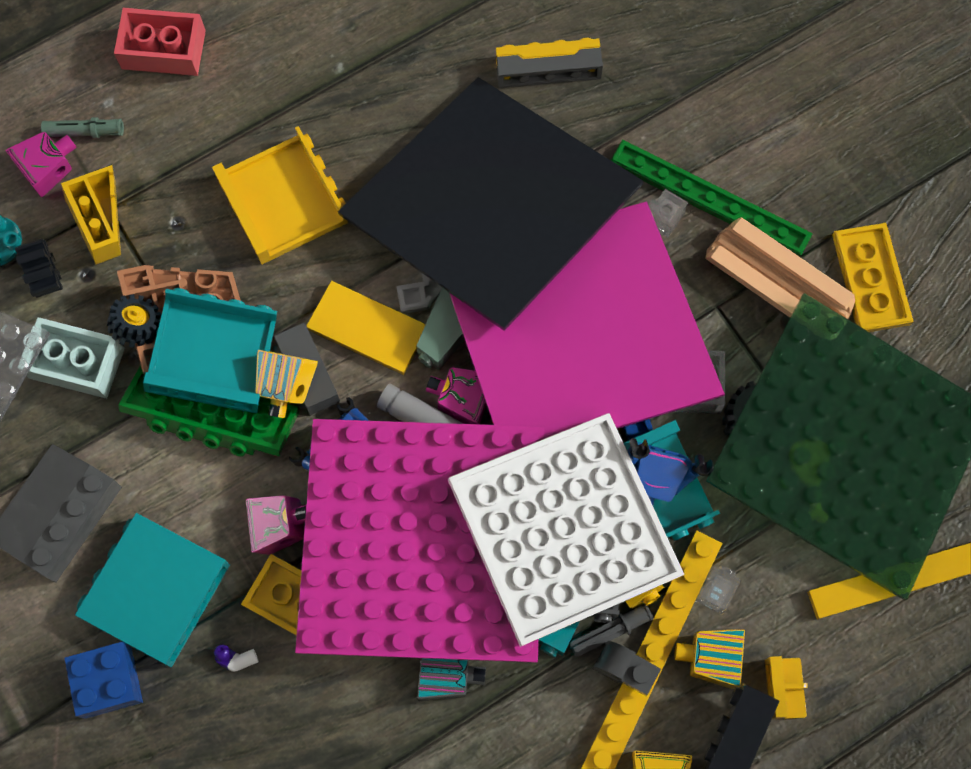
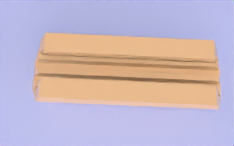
M742 217L736 219L721 231L706 251V260L824 342L835 339L849 321L855 303V296L852 292Z

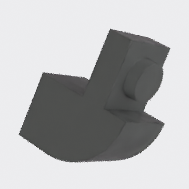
M607 641L592 668L616 683L622 682L644 696L648 695L661 671L659 667L636 655V652L612 641Z

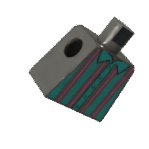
M421 658L417 698L419 701L466 697L467 684L485 685L486 667L469 666V660Z

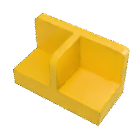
M782 656L765 659L768 695L779 700L772 719L805 718L807 713L804 690L808 688V684L803 683L801 659H782Z

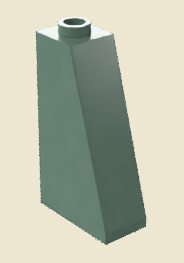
M444 288L439 293L416 345L420 362L428 368L433 366L437 370L442 368L465 340L450 294Z

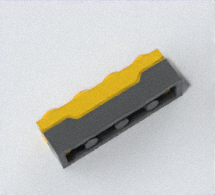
M582 38L576 41L557 40L553 43L540 44L532 42L528 45L514 46L509 44L497 47L496 67L499 88L601 79L603 62L599 38Z

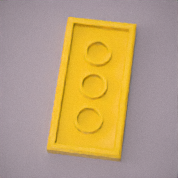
M881 223L834 231L832 237L846 289L855 296L852 313L858 334L912 325L914 321L887 224Z
M331 281L310 318L307 329L404 375L417 351L416 345L426 324Z

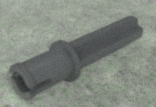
M643 603L641 606L623 615L620 612L618 618L613 619L611 623H605L572 640L569 643L570 648L576 657H580L607 643V641H611L625 633L631 634L632 629L653 620V616L648 606Z

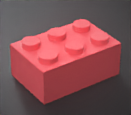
M123 8L114 55L121 69L198 76L206 32L200 14Z

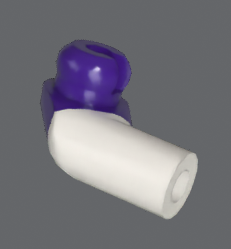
M219 645L214 650L215 661L232 672L259 662L254 649L238 654L226 645Z

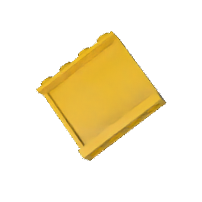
M299 126L295 127L297 136L225 169L221 162L212 167L261 264L267 263L348 223L346 219L338 214V211L346 202L343 197L337 198L335 194L337 187L331 176H325L323 170L326 167L319 154L316 156L311 150L314 148L312 140L308 133L303 135Z

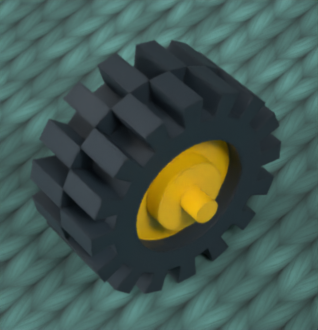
M129 294L127 299L124 295L120 297V300L116 299L113 305H111L107 320L109 334L113 333L112 338L115 341L120 338L119 344L123 346L125 342H129V347L134 348L135 343L138 346H142L144 343L150 344L152 339L156 338L161 312H158L159 308L157 305L151 307L153 301L150 299L146 302L143 301L144 296L139 295V298L135 299L134 294Z

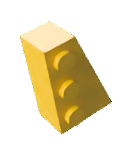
M110 165L61 183L65 200L95 265L120 256L116 182L113 166Z

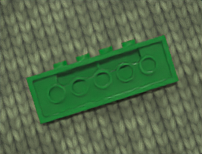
M141 365L118 405L119 412L146 419L147 426L157 434H164L165 431L175 433L182 441L189 442L192 439L202 441L210 449H217L219 446L228 448L232 454L243 457L245 454L253 455L255 450L280 456L299 414V407L287 404L285 418L270 416L268 413L271 399L261 396L257 413L144 392L143 381L145 375Z

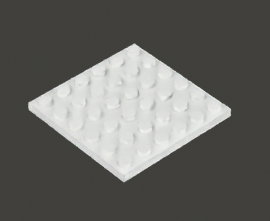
M610 413L448 479L520 647L684 575Z

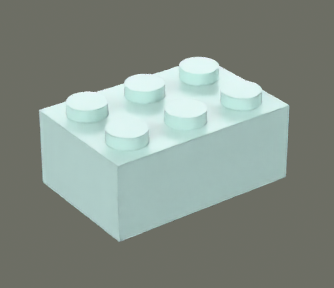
M38 317L18 369L29 379L107 399L125 347L119 344L120 341L118 339L115 341L112 336Z

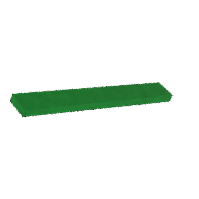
M623 139L611 158L612 162L644 182L728 224L742 217L799 257H801L813 234Z

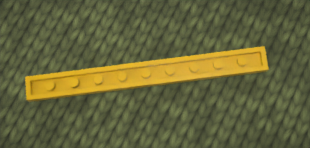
M697 530L680 563L684 575L671 581L636 653L639 657L659 667L661 671L723 544ZM661 671L647 696L623 683L621 684L581 769L616 768Z

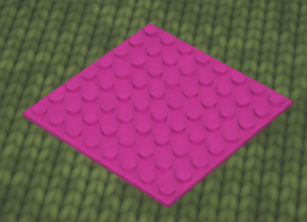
M647 201L619 209L505 331L449 293L493 425L544 427V439L608 413H610L616 428H621L725 395Z
M313 419L295 653L538 663L539 639L520 647L448 479L543 440L544 427Z

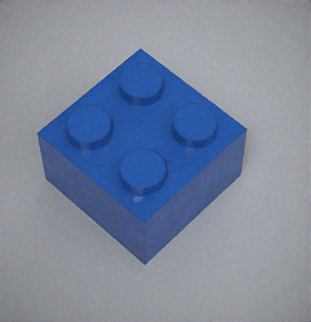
M119 642L64 658L76 717L87 719L143 703L131 645Z

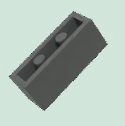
M305 322L275 335L274 337L278 345L273 346L275 353L318 361L306 399L303 404H299L301 410L307 408L311 416L340 403L336 389Z

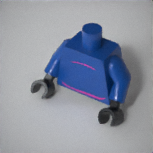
M632 438L629 442L630 448L627 452L652 506L655 499L670 502L675 495L700 475L708 476L713 472V461L710 459L705 463L704 456L701 454L696 455L695 463H692L689 458L681 453L648 445L647 439H644L643 443Z

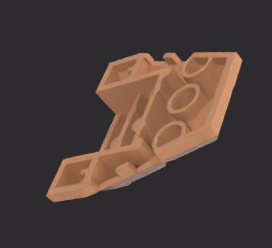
M149 265L117 271L122 296L125 295L127 299L129 294H134L135 299H138L139 295L144 296L143 301L146 302L148 299L153 301L151 307L157 305L159 308L158 312H161V315L166 289L182 288L189 291L190 294L200 296L201 294H211L216 296L217 299L225 301L230 299L240 300L233 272L198 269L197 272L180 271V268L171 267V270L154 269L153 266ZM156 338L152 339L150 344L144 343L142 346H138L135 343L137 356L144 375L149 369Z

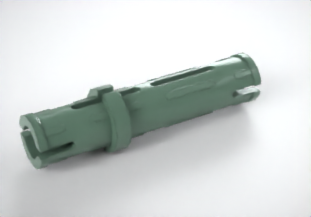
M92 117L91 120L42 121L41 132H46L49 137H64L66 135L69 137L92 136V138H100L106 135L123 136L124 124L122 119L99 120L98 117Z

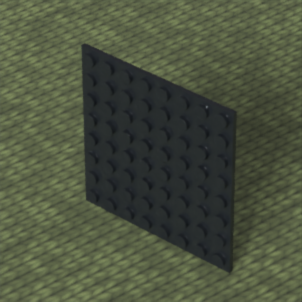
M477 77L338 211V214L505 331L643 185V180Z

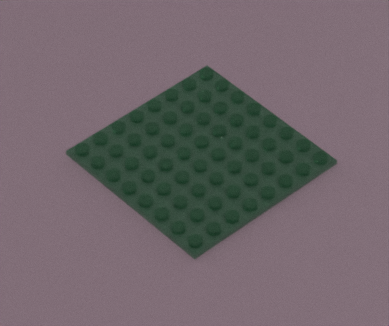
M804 293L796 305L706 482L905 601L911 593L971 459V394Z

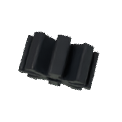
M41 238L15 247V251L18 254L16 257L17 263L24 272V275H22L25 284H29L30 293L33 297L38 298L63 289L60 279H62L60 272L54 264L56 260L53 253H50L46 240Z

